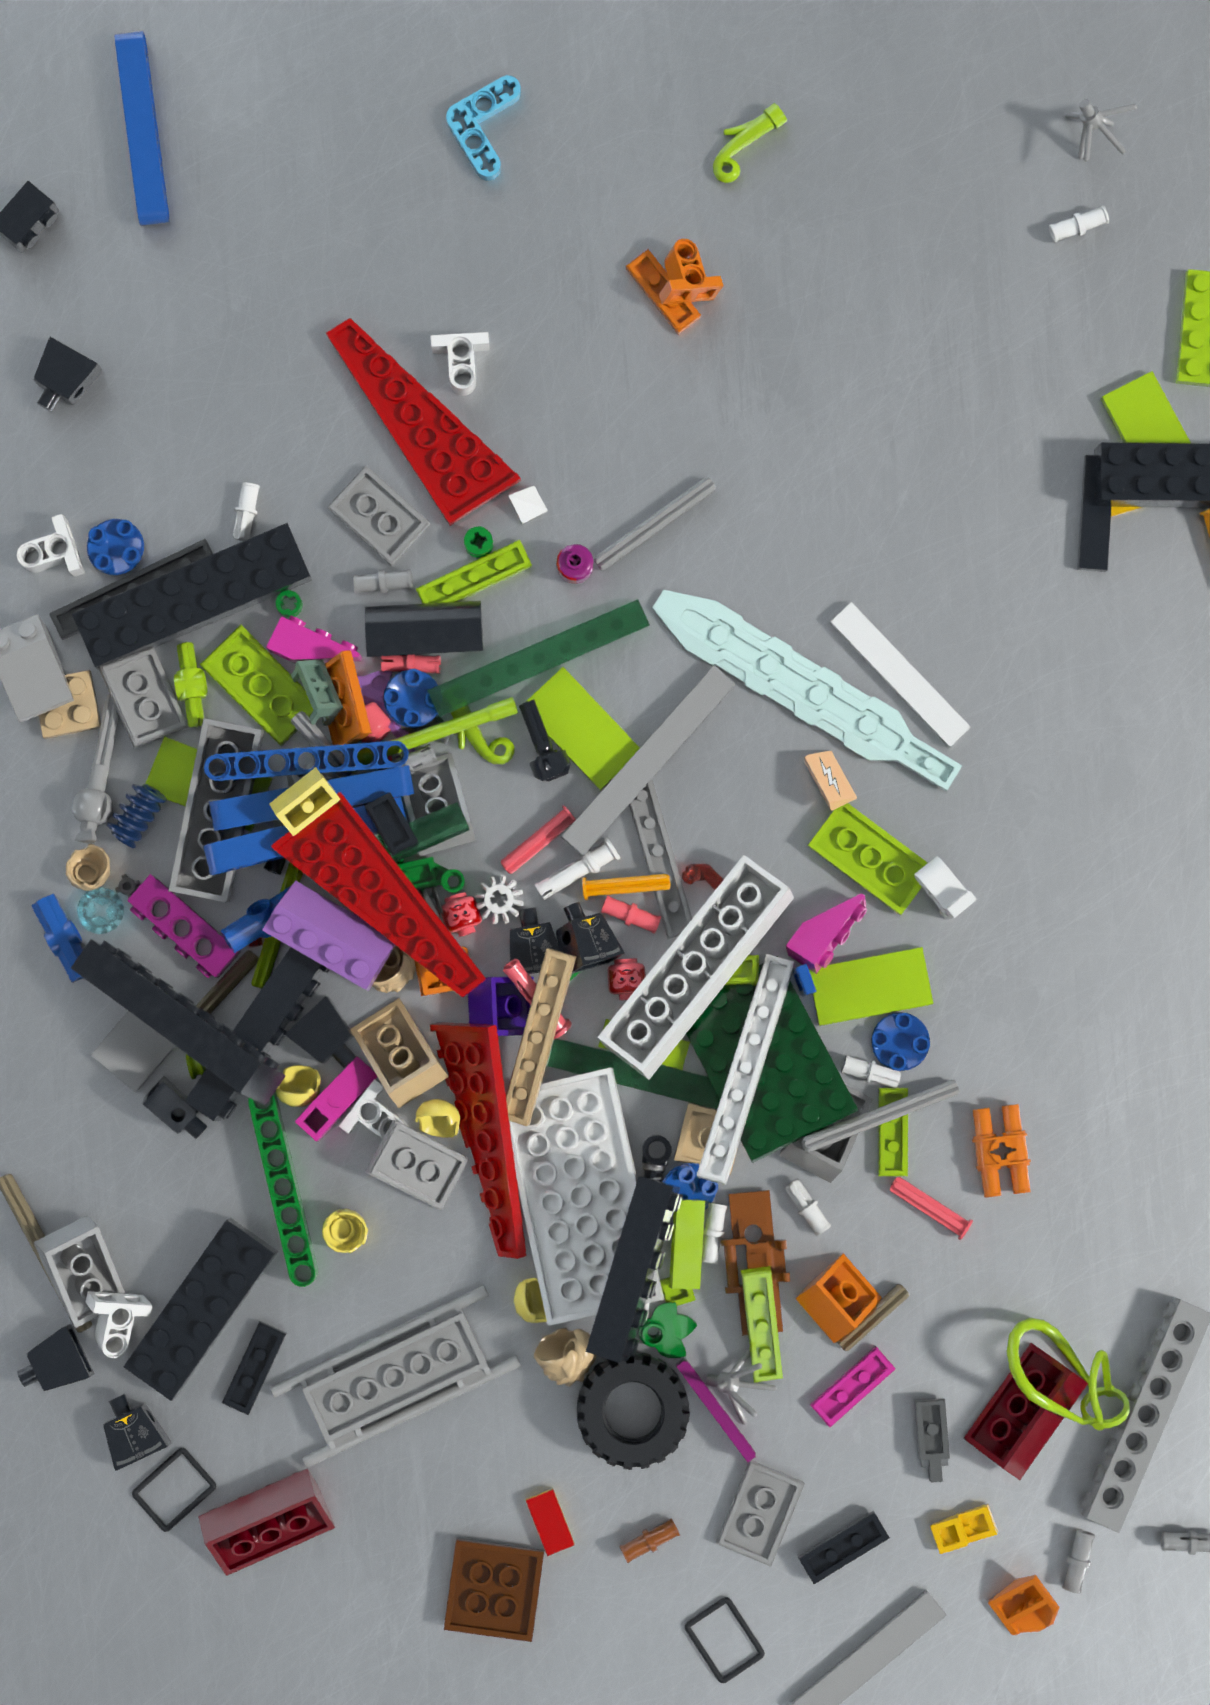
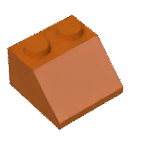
M843 1253L814 1278L795 1299L832 1342L836 1343L855 1330L882 1297Z

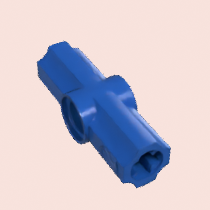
M290 887L269 900L260 899L252 903L247 908L246 915L221 930L222 937L233 953L238 952L259 937H271V935L262 930L277 904Z
M55 894L36 901L31 906L45 931L44 937L51 951L56 957H59L72 983L83 979L82 976L71 969L84 949L81 944L83 943L76 926L71 920H68Z

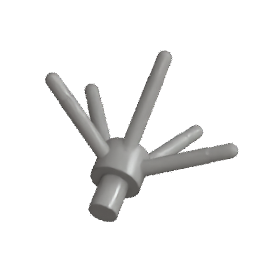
M1084 99L1079 103L1081 113L1067 112L1065 114L1066 118L1081 119L1083 123L1078 158H1083L1087 162L1090 156L1092 131L1098 128L1121 154L1126 152L1119 141L1105 127L1104 124L1108 126L1114 125V122L1105 116L1135 110L1137 105L1131 104L1099 111L1098 107L1092 106L1088 99Z
M750 1348L747 1349L729 1373L721 1372L719 1375L708 1374L706 1377L707 1386L717 1387L719 1392L728 1394L741 1423L744 1425L747 1423L741 1407L753 1417L757 1413L736 1393L738 1388L776 1391L777 1389L775 1385L739 1381V1377L762 1368V1364L757 1363L740 1370L750 1357Z

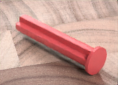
M565 805L562 806L563 810L501 860V865L509 874H513L576 821Z
M896 1177L889 1190L957 1234L959 1240L965 1236L973 1222L971 1219L968 1221L901 1177Z

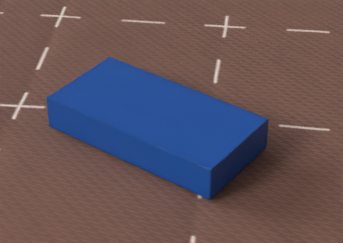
M807 964L794 968L793 975L800 995L806 996L817 992Z

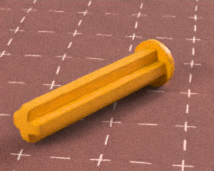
M668 874L588 881L586 877H583L582 880L584 900H588L589 896L669 890L671 886Z

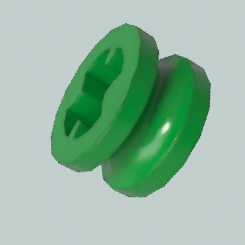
M286 590L277 596L276 608L284 617H296L302 611L303 603L296 592ZM285 598L289 600L295 598L297 600V603H294L296 607L294 610L291 611L289 608L282 609V606L285 605L283 602Z

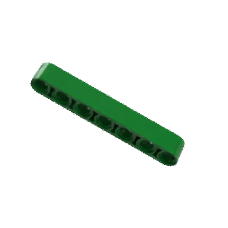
M274 1092L270 1098L269 1106L265 1109L259 1108L255 1100L248 1098L289 1278L294 1285L306 1287L317 1278L318 1267L278 1098ZM272 1121L276 1124L277 1132L274 1137L269 1138L264 1135L262 1127L265 1122ZM274 1149L280 1150L284 1155V1161L280 1166L273 1165L269 1160V1155ZM280 1178L287 1179L291 1184L290 1192L286 1195L280 1194L276 1189V1183ZM286 1207H292L297 1211L298 1217L294 1223H288L284 1220L283 1211ZM293 1236H299L303 1239L304 1248L301 1252H295L291 1249L289 1242ZM299 1265H306L310 1268L311 1277L309 1280L303 1281L297 1277L296 1270Z

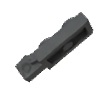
M945 1398L914 1400L918 1453L921 1467H928V1476L931 1483L943 1482L942 1466H948V1459H950Z

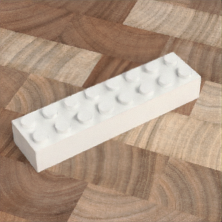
M743 855L600 1033L598 1039L601 1043L649 1080L794 899L790 888Z

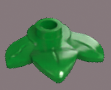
M676 1302L662 1303L655 1308L652 1317L645 1321L643 1328L639 1327V1338L646 1346L656 1347L660 1355L664 1357H685L686 1350L681 1339L692 1333L697 1327V1323L687 1315L677 1314ZM655 1327L658 1329V1333L650 1335L648 1330Z

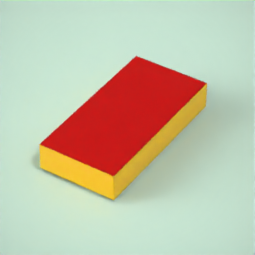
M553 1488L526 1499L547 1556L575 1545Z

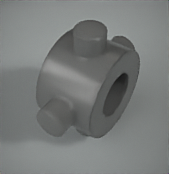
M124 874L115 890L117 893L121 892L129 898L141 883L139 880L135 881L128 878L127 874Z

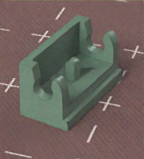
M323 659L297 661L295 664L296 668L292 672L291 677L294 682L298 681L300 677L314 710L309 717L311 724L314 725L320 717H323V726L331 725L343 706Z

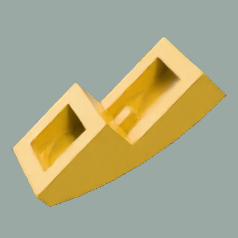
M988 1504L958 1513L930 1525L940 1554L966 1547L971 1542L988 1538L998 1533Z

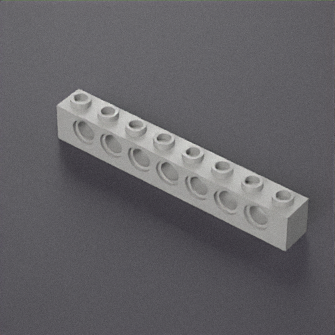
M1176 1297L1173 1302L1169 1301L1163 1312L1165 1321L1162 1328H1158L1155 1331L1151 1340L1153 1349L1150 1356L1146 1355L1140 1365L1139 1372L1142 1373L1138 1383H1133L1129 1390L1130 1413L1126 1420L1117 1426L1119 1428L1115 1437L1109 1438L1104 1453L1107 1455L1103 1465L1099 1464L1093 1474L1092 1481L1095 1483L1091 1493L1086 1492L1081 1502L1082 1515L1118 1533H1120L1210 1323V1312ZM1178 1324H1184L1186 1328V1333L1181 1339H1176L1173 1335V1330ZM1167 1351H1172L1174 1354L1173 1363L1169 1366H1164L1161 1361L1162 1355ZM1160 1378L1163 1383L1162 1389L1158 1393H1152L1150 1391V1383L1152 1380ZM1148 1405L1151 1409L1150 1417L1146 1420H1140L1138 1417L1139 1409L1142 1406ZM1131 1433H1138L1139 1443L1135 1447L1129 1448L1126 1444L1127 1437ZM1126 1460L1128 1465L1126 1472L1117 1475L1114 1470L1116 1463ZM1107 1488H1115V1498L1110 1502H1104V1491Z

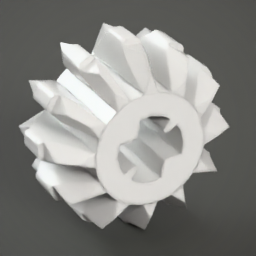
M501 875L500 884H496L494 876H490L489 880L492 884L490 888L485 883H480V887L486 893H475V898L485 901L478 903L477 908L478 910L488 908L482 915L484 920L493 913V924L498 923L499 915L503 916V920L507 924L510 921L506 913L510 911L513 916H519L518 911L512 908L513 905L518 907L524 906L523 901L514 900L515 897L521 896L523 891L522 889L514 892L511 891L517 884L515 880H512L508 886H505V875ZM500 892L502 896L507 895L508 900L504 901L505 905L503 907H499L497 903H491V899H495L494 894Z

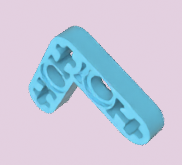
M506 75L452 105L446 113L449 129L476 174L485 181L494 180L499 176L501 162L479 124L519 100L521 86L519 81L513 76ZM503 86L514 87L513 95L509 96L508 93L500 95L503 93ZM493 91H495L496 96L500 95V96H499V101H500V103H498V104L496 103V98H495L494 94L492 93ZM488 98L492 102V106L487 111H480L476 107L477 100ZM456 113L460 116L465 115L464 123L467 130L464 132L458 121L453 122L455 120L454 114ZM478 136L482 144L477 149H470L465 144L467 138ZM483 153L489 164L494 162L493 171L491 172L487 169L482 170L483 161L480 155Z

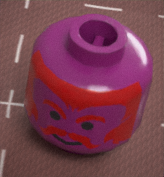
M571 544L559 552L556 567L558 574L564 581L571 584H579L590 578L593 572L594 560L588 548L580 544Z

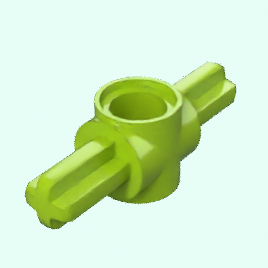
M183 642L177 645L180 670L174 674V685L178 700L185 702L188 726L196 728L201 727L203 724L204 711L202 699L208 695L207 682L204 670L197 668L194 644L192 642Z

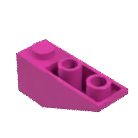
M281 616L266 646L269 652L294 664L297 661L322 659L324 663H327L341 651L351 650L354 662L361 661L362 659L360 653L357 652V646L344 640L339 644L331 640L332 635L322 629L316 628L315 632L305 628L306 622L294 616H290L289 620Z
M861 893L803 922L786 944L788 956L802 965L807 964L808 969L816 974L821 967L826 968L834 956L832 952L837 945H843L848 939L851 926L855 921L860 922L866 914L865 895Z
M357 1056L307 1107L295 1123L316 1142L320 1141L365 1092L373 1080L377 1078L376 1073Z

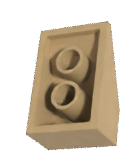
M400 998L350 1029L387 1094L398 1108H401L448 1078L447 1073Z

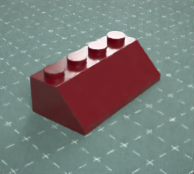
M1030 1343L1020 1357L1021 1367L1032 1386L1038 1392L1068 1410L1071 1409L1088 1385L1086 1381L1033 1343ZM1010 1372L963 1439L1018 1480H1021L1064 1417L1041 1408L1030 1401L1017 1386Z
M308 1468L198 1516L204 1544L226 1576L335 1528L319 1486Z

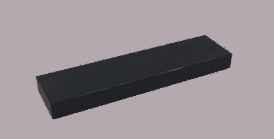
M1085 455L1077 570L1106 572L1108 570L1111 506H1095V456Z

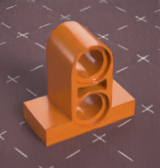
M683 238L673 245L664 260L669 280L660 292L659 297L662 305L714 300L724 285L721 276L706 277L696 244L689 239Z

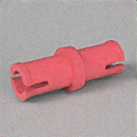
M412 654L381 657L383 660L381 662L382 672H402L417 669L425 673L440 674L441 671L439 667L441 665L440 655L423 656Z
M607 895L601 909V913L623 920L627 926L633 924L655 934L661 920V916L639 909L635 903L629 905Z

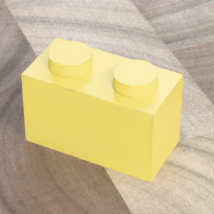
M315 767L269 803V805L288 831L295 836L341 799Z

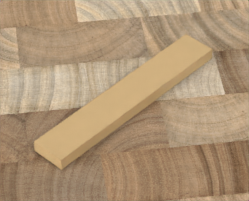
M550 948L546 949L506 1093L509 1121L524 1126H529L576 960V956Z

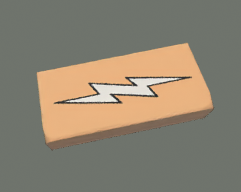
M832 751L809 754L804 757L805 764L831 811L857 799Z

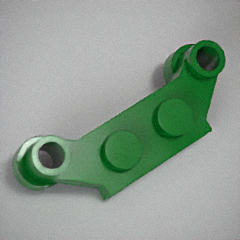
M433 857L398 864L418 891L432 888V886H442L449 893H457L465 885V878L460 871L456 869L449 870L435 863ZM452 877L459 879V883L455 887L449 886L448 883Z

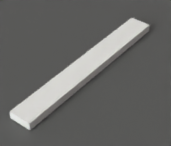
M766 954L699 1165L698 1178L726 1186L795 967L794 961Z

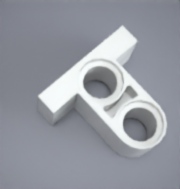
M489 333L431 335L433 354L448 353L449 379L452 390L456 394L463 396L472 393L476 387L474 351H490ZM459 346H465L469 350L467 355L463 357H458L453 352ZM466 374L471 379L466 385H459L455 382L456 377Z
M63 514L51 517L56 533L26 542L17 550V560L30 572H41L66 563L68 571L74 577L85 573L68 520ZM59 542H65L66 550L62 554H54V546ZM32 551H37L39 553L38 560L28 564L26 562L27 555Z
M937 856L914 874L917 882L940 909L938 911L945 920L955 918L977 900L972 892L964 888L947 865Z
M374 1079L339 1127L345 1132L351 1133L358 1122H361L383 1139L386 1134L385 1126L389 1121L394 1119L404 1125L406 1123L401 1117L376 1099L384 1087L379 1080ZM366 1103H372L377 1108V1115L372 1120L365 1119L362 1115V1108Z
M88 1291L85 1301L93 1313H99L94 1339L102 1352L109 1358H118L126 1352L134 1316L150 1317L152 1310L151 1303L144 1295ZM122 1308L118 1315L112 1316L117 1309ZM116 1336L112 1343L106 1344L111 1337Z

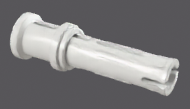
M607 836L604 838L603 843L588 850L583 857H580L541 882L536 883L535 886L540 895H542V898L546 900L590 872L598 873L600 867L614 859L619 860L621 857Z

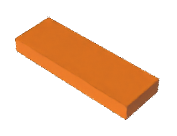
M649 249L626 265V270L678 335L701 318V314L691 302L662 305L659 294L669 278L666 270Z

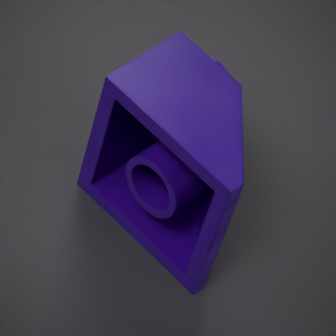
M485 977L487 980L468 994L469 1024L496 1025L498 1036L523 1035L531 1005L509 977Z

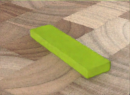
M517 540L416 588L422 604L459 602L531 568L532 564L521 541Z
M768 1266L741 1270L751 1366L757 1363L762 1364L761 1369L752 1372L753 1381L762 1382L783 1379L771 1268Z

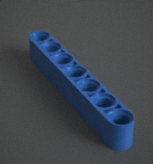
M144 31L115 34V47L140 226L170 222L145 34Z
M400 741L224 753L211 755L204 763V772L208 778L222 781L308 774L315 767L320 773L394 768L406 763L409 752L407 747ZM391 746L399 747L402 752L401 759L396 763L389 761L386 755L388 748ZM362 748H368L373 754V759L368 765L361 764L357 759V753ZM333 750H338L343 754L344 760L339 767H333L328 763V755ZM304 752H308L314 757V765L310 769H303L298 764V758ZM275 754L282 756L285 761L284 768L278 772L271 770L268 765L269 758ZM243 757H250L255 761V769L250 774H244L239 769L238 764ZM213 759H220L226 765V770L221 776H214L209 772V764Z
M409 765L327 780L335 792H341L352 806L372 802L391 792L393 798L415 794ZM290 787L209 802L214 831L278 820L279 818L275 815L269 803Z
M401 797L394 798L407 821ZM365 807L354 808L373 834H379ZM283 825L203 846L210 875L284 858L271 845L288 833V829Z

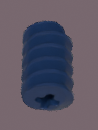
M133 784L132 788L137 794L131 795L127 793L125 797L129 800L130 804H119V807L124 812L123 815L113 813V817L118 821L117 824L106 823L112 835L131 848L136 847L134 841L141 840L142 834L140 831L145 832L148 830L147 822L154 821L155 816L153 812H160L161 805L159 803L167 801V798L159 790L148 784H143L142 786Z

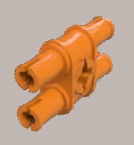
M1019 1104L1002 1106L1005 1132L1000 1136L993 1134L990 1108L973 1110L976 1136H973L972 1143L975 1142L978 1164L976 1169L978 1172L981 1171L985 1198L1002 1196L998 1172L1001 1166L1010 1168L1013 1194L1031 1192L1027 1167L1031 1162V1159L1028 1158L1026 1136L1028 1135L1025 1130H1022ZM1001 1142L1004 1147L1013 1148V1150L1004 1153L1003 1159H1001L1000 1155L990 1153V1151L998 1149Z

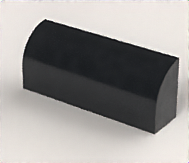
M481 601L365 607L367 657L483 651Z

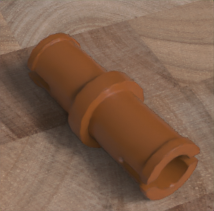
M671 1518L650 1531L647 1529L643 1530L642 1535L619 1547L627 1563H630V1561L649 1551L654 1553L658 1550V1546L676 1536H680V1533Z

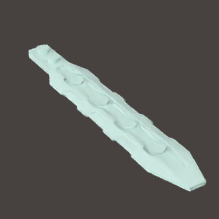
M663 590L652 607L687 651L708 664L716 665L745 683L746 687L761 696L766 695L794 712V716L807 724L815 725L842 741L845 747L868 761L898 762L944 791L949 789L960 771L962 765L914 737L898 710L876 697L871 698L841 679L840 675L825 666L820 667L792 650V646L777 637H770L744 621L741 615L721 603L711 599Z

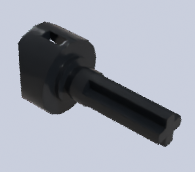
M535 699L519 705L534 748L539 755L536 757V760L529 763L534 777L541 781L546 780L549 782L568 774L570 761L566 750H553Z

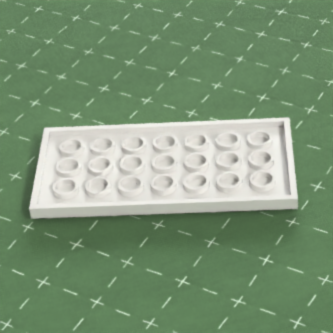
M611 1067L541 1084L530 1125L524 1126L509 1121L518 1190L548 1326L597 1315L637 1183V1175L615 1076ZM655 1270L653 1280L657 1281L653 1297L651 1299L648 1298L645 1304L664 1300L658 1270Z

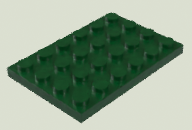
M764 963L759 965V976ZM791 981L740 1139L752 1163L858 1111L850 1092ZM752 984L724 985L686 1033L719 1100L721 1099L756 986Z

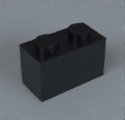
M27 181L0 212V235L23 253L26 248L30 249L36 244L39 238L38 235L45 227H50L56 221L59 209L49 197L30 181Z

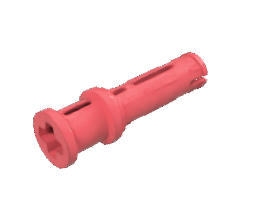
M513 959L504 966L503 972L511 979L519 992L531 1005L537 984L523 968L520 961ZM561 1014L554 1039L565 1034L572 1025L571 1021L565 1019Z

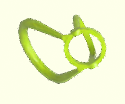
M1027 1318L1014 1326L1009 1334L1006 1350L1009 1369L1017 1386L1030 1401L1041 1408L1081 1425L1089 1424L1096 1430L1112 1428L1126 1420L1130 1413L1129 1400L1125 1393L1112 1386L1109 1359L1104 1350H1099L1095 1354L1090 1375H1088L1068 1341L1057 1328L1045 1320ZM1036 1330L1048 1336L1081 1378L1088 1383L1089 1392L1083 1397L1080 1405L1082 1418L1038 1392L1026 1378L1019 1357L1020 1339L1025 1332ZM1101 1363L1104 1387L1098 1388L1096 1387L1097 1374ZM1102 1395L1117 1397L1123 1402L1124 1408L1116 1417L1104 1420L1098 1397ZM1089 1402H1091L1095 1418L1091 1417L1086 1411Z

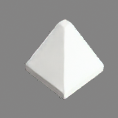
M535 486L509 495V501L522 525L548 512Z

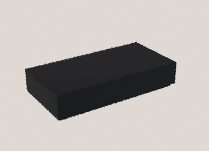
M391 792L364 806L392 858L419 845L417 838Z

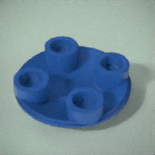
M106 520L93 527L88 533V558L93 566L102 573L108 575L125 574L135 568L143 556V537L138 528L128 520Z
M417 669L402 671L391 678L384 690L383 701L385 709L392 720L402 726L416 728L428 724L435 718L441 706L442 695L438 684L430 675Z
M900 1012L890 1014L879 1021L872 1033L871 1044L874 1055L881 1064L889 1069L905 1071L915 1068L925 1059L930 1048V1037L926 1026L920 1019L911 1014Z
M685 1163L673 1168L662 1182L680 1187L679 1194L683 1195L682 1199L704 1200L706 1210L709 1207L708 1204L712 1203L715 1198L718 1184L697 1177L700 1165L698 1163Z

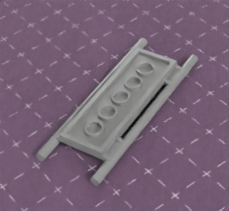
M484 1285L270 1387L273 1396L276 1398L302 1386L306 1400L326 1443H328L327 1446L302 1457L307 1468L521 1366L517 1355L489 1368L465 1317L463 1308L489 1296ZM429 1324L431 1326L430 1328L422 1332H419L338 1372L334 1371V1369H337L376 1349H379L395 1340H398L416 1330H419ZM454 1382L457 1383V1384L452 1385V1386H450V1387H448V1388H446V1389H444V1390H442V1391H440V1392H438V1393H436V1394H434V1395H431V1396H429V1397H427V1398H425V1399H423V1400H421V1401H419V1402H417V1403H415V1404H413V1405H410V1406H408V1407H406V1408H404V1409H402V1410H400V1411H398V1412H396V1413H394V1414H392V1415H390V1416H387V1417H385V1418H383V1419H381V1420H379V1421H377V1422H375V1423H373V1424H371V1425H369V1426H366V1427H364V1428H362V1429L360 1428V1427H362V1426H364V1425H366V1424H369V1423H371V1422H373V1421H375V1420H377V1419H379V1418H381V1417H383V1416H385V1415H387V1414H389V1413H392V1412H394V1411H396V1410H398V1409H400V1408H402V1407H404V1406H406V1405H408V1404H410V1403H413V1402H415V1401H417V1400H419V1399H421V1398H423V1397H425V1396H427V1395H429V1394H431V1393H434V1392H436V1391H438V1390H440V1389H442V1388H444V1387H446V1386H448V1385H450V1384H452V1383H454Z

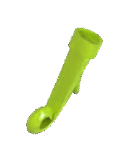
M776 103L771 104L757 118L723 131L726 136H736L719 151L714 160L713 172L719 181L730 183L736 180L740 174V166L731 157L774 128L777 130L787 122L785 114ZM727 165L733 169L730 173H725L722 171L723 166Z
M456 684L441 693L442 701L446 707L448 706L453 719L471 713L464 697L466 694L460 684ZM478 726L457 733L459 749H464L465 738L467 737L480 756L492 764H505L514 756L515 747L508 738L499 737L488 746ZM502 744L506 747V753L499 756L495 754V749L498 745Z

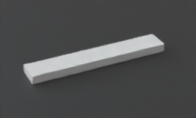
M852 602L830 622L948 748L971 728Z

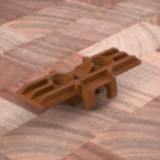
M770 1190L729 1194L733 1238L720 1240L721 1246H724L728 1287H725V1293H738L742 1336L748 1335L742 1284H739L736 1245L745 1244L747 1269L768 1266L771 1268L778 1332H783L778 1282H790V1272H786L784 1249H787V1240H774ZM749 1225L759 1226L761 1229L759 1240L750 1242L745 1238L744 1232Z

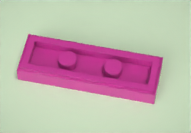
M874 1346L811 1402L810 1405L824 1422L831 1427L896 1368Z

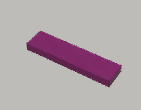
M682 1358L676 1363V1367L745 1460L750 1462L756 1457L755 1450L688 1360Z

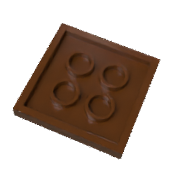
M456 1538L444 1630L532 1642L544 1550Z

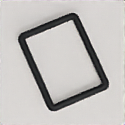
M180 1448L132 1491V1496L159 1528L164 1532H168L216 1489V1483L185 1448ZM183 1454L210 1487L166 1526L138 1493Z
M728 1597L722 1598L685 1624L686 1632L720 1683H727L761 1660L765 1655L762 1646L732 1600ZM724 1604H727L759 1654L725 1677H722L691 1627Z

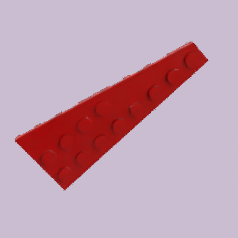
M351 318L326 332L328 339L450 526L521 481L517 472L515 473L502 458L487 447L476 434H473L460 419L431 392H428L417 382V379L402 368L390 354L388 355Z
M341 792L337 793L341 800L299 833L293 836L288 832L271 845L276 852L464 998L487 980Z
M445 1022L430 1024V1031L436 1032L441 1048L436 1050L439 1059L444 1058L449 1075L445 1079L447 1087L449 1086L456 1098L454 1104L460 1115L459 1127L466 1148H471L475 1165L471 1166L474 1175H479L483 1192L479 1193L482 1203L484 1202L485 1206L489 1209L491 1215L489 1217V1228L499 1257L515 1259L527 1256L497 1026L493 1024Z

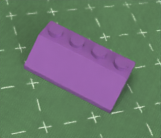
M297 881L292 884L277 904L262 930L367 991L370 990L395 947V944L362 918Z

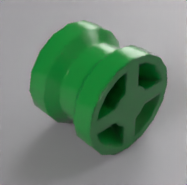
M481 526L469 529L464 537L465 549L471 557L476 559L490 554L493 549L491 533Z

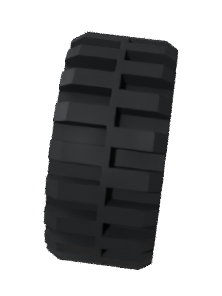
M636 1353L634 1357L631 1356L629 1360L621 1363L609 1359L602 1363L599 1362L584 1379L577 1398V1423L584 1442L592 1449V1453L598 1458H603L607 1464L614 1467L619 1465L623 1466V1469L632 1470V1467L645 1469L649 1468L653 1463L657 1462L659 1464L666 1460L665 1457L668 1454L675 1452L681 1439H684L687 1432L686 1428L690 1412L688 1396L678 1374L660 1358L652 1357L651 1354ZM629 1382L641 1383L651 1388L657 1395L661 1405L660 1418L655 1428L650 1433L638 1438H627L619 1435L609 1426L605 1417V1404L610 1393L618 1386Z

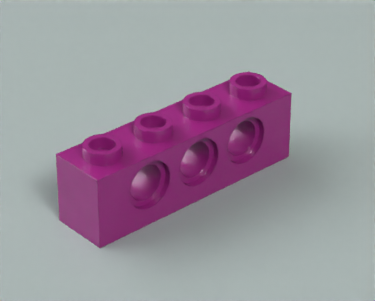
M150 874L127 900L133 905L130 909L133 914L142 921L148 918L154 924L152 930L164 940L167 937L172 939L176 943L173 948L185 959L191 956L196 960L198 964L195 967L207 978L211 975L219 978L241 953L240 950L233 953L221 933L174 892L169 891V888L154 875ZM164 901L168 906V911L163 917H157L154 914V907L158 902ZM186 920L189 923L190 930L187 935L180 937L176 933V925L180 921ZM207 939L210 941L212 949L209 954L201 956L198 953L197 946L200 941Z

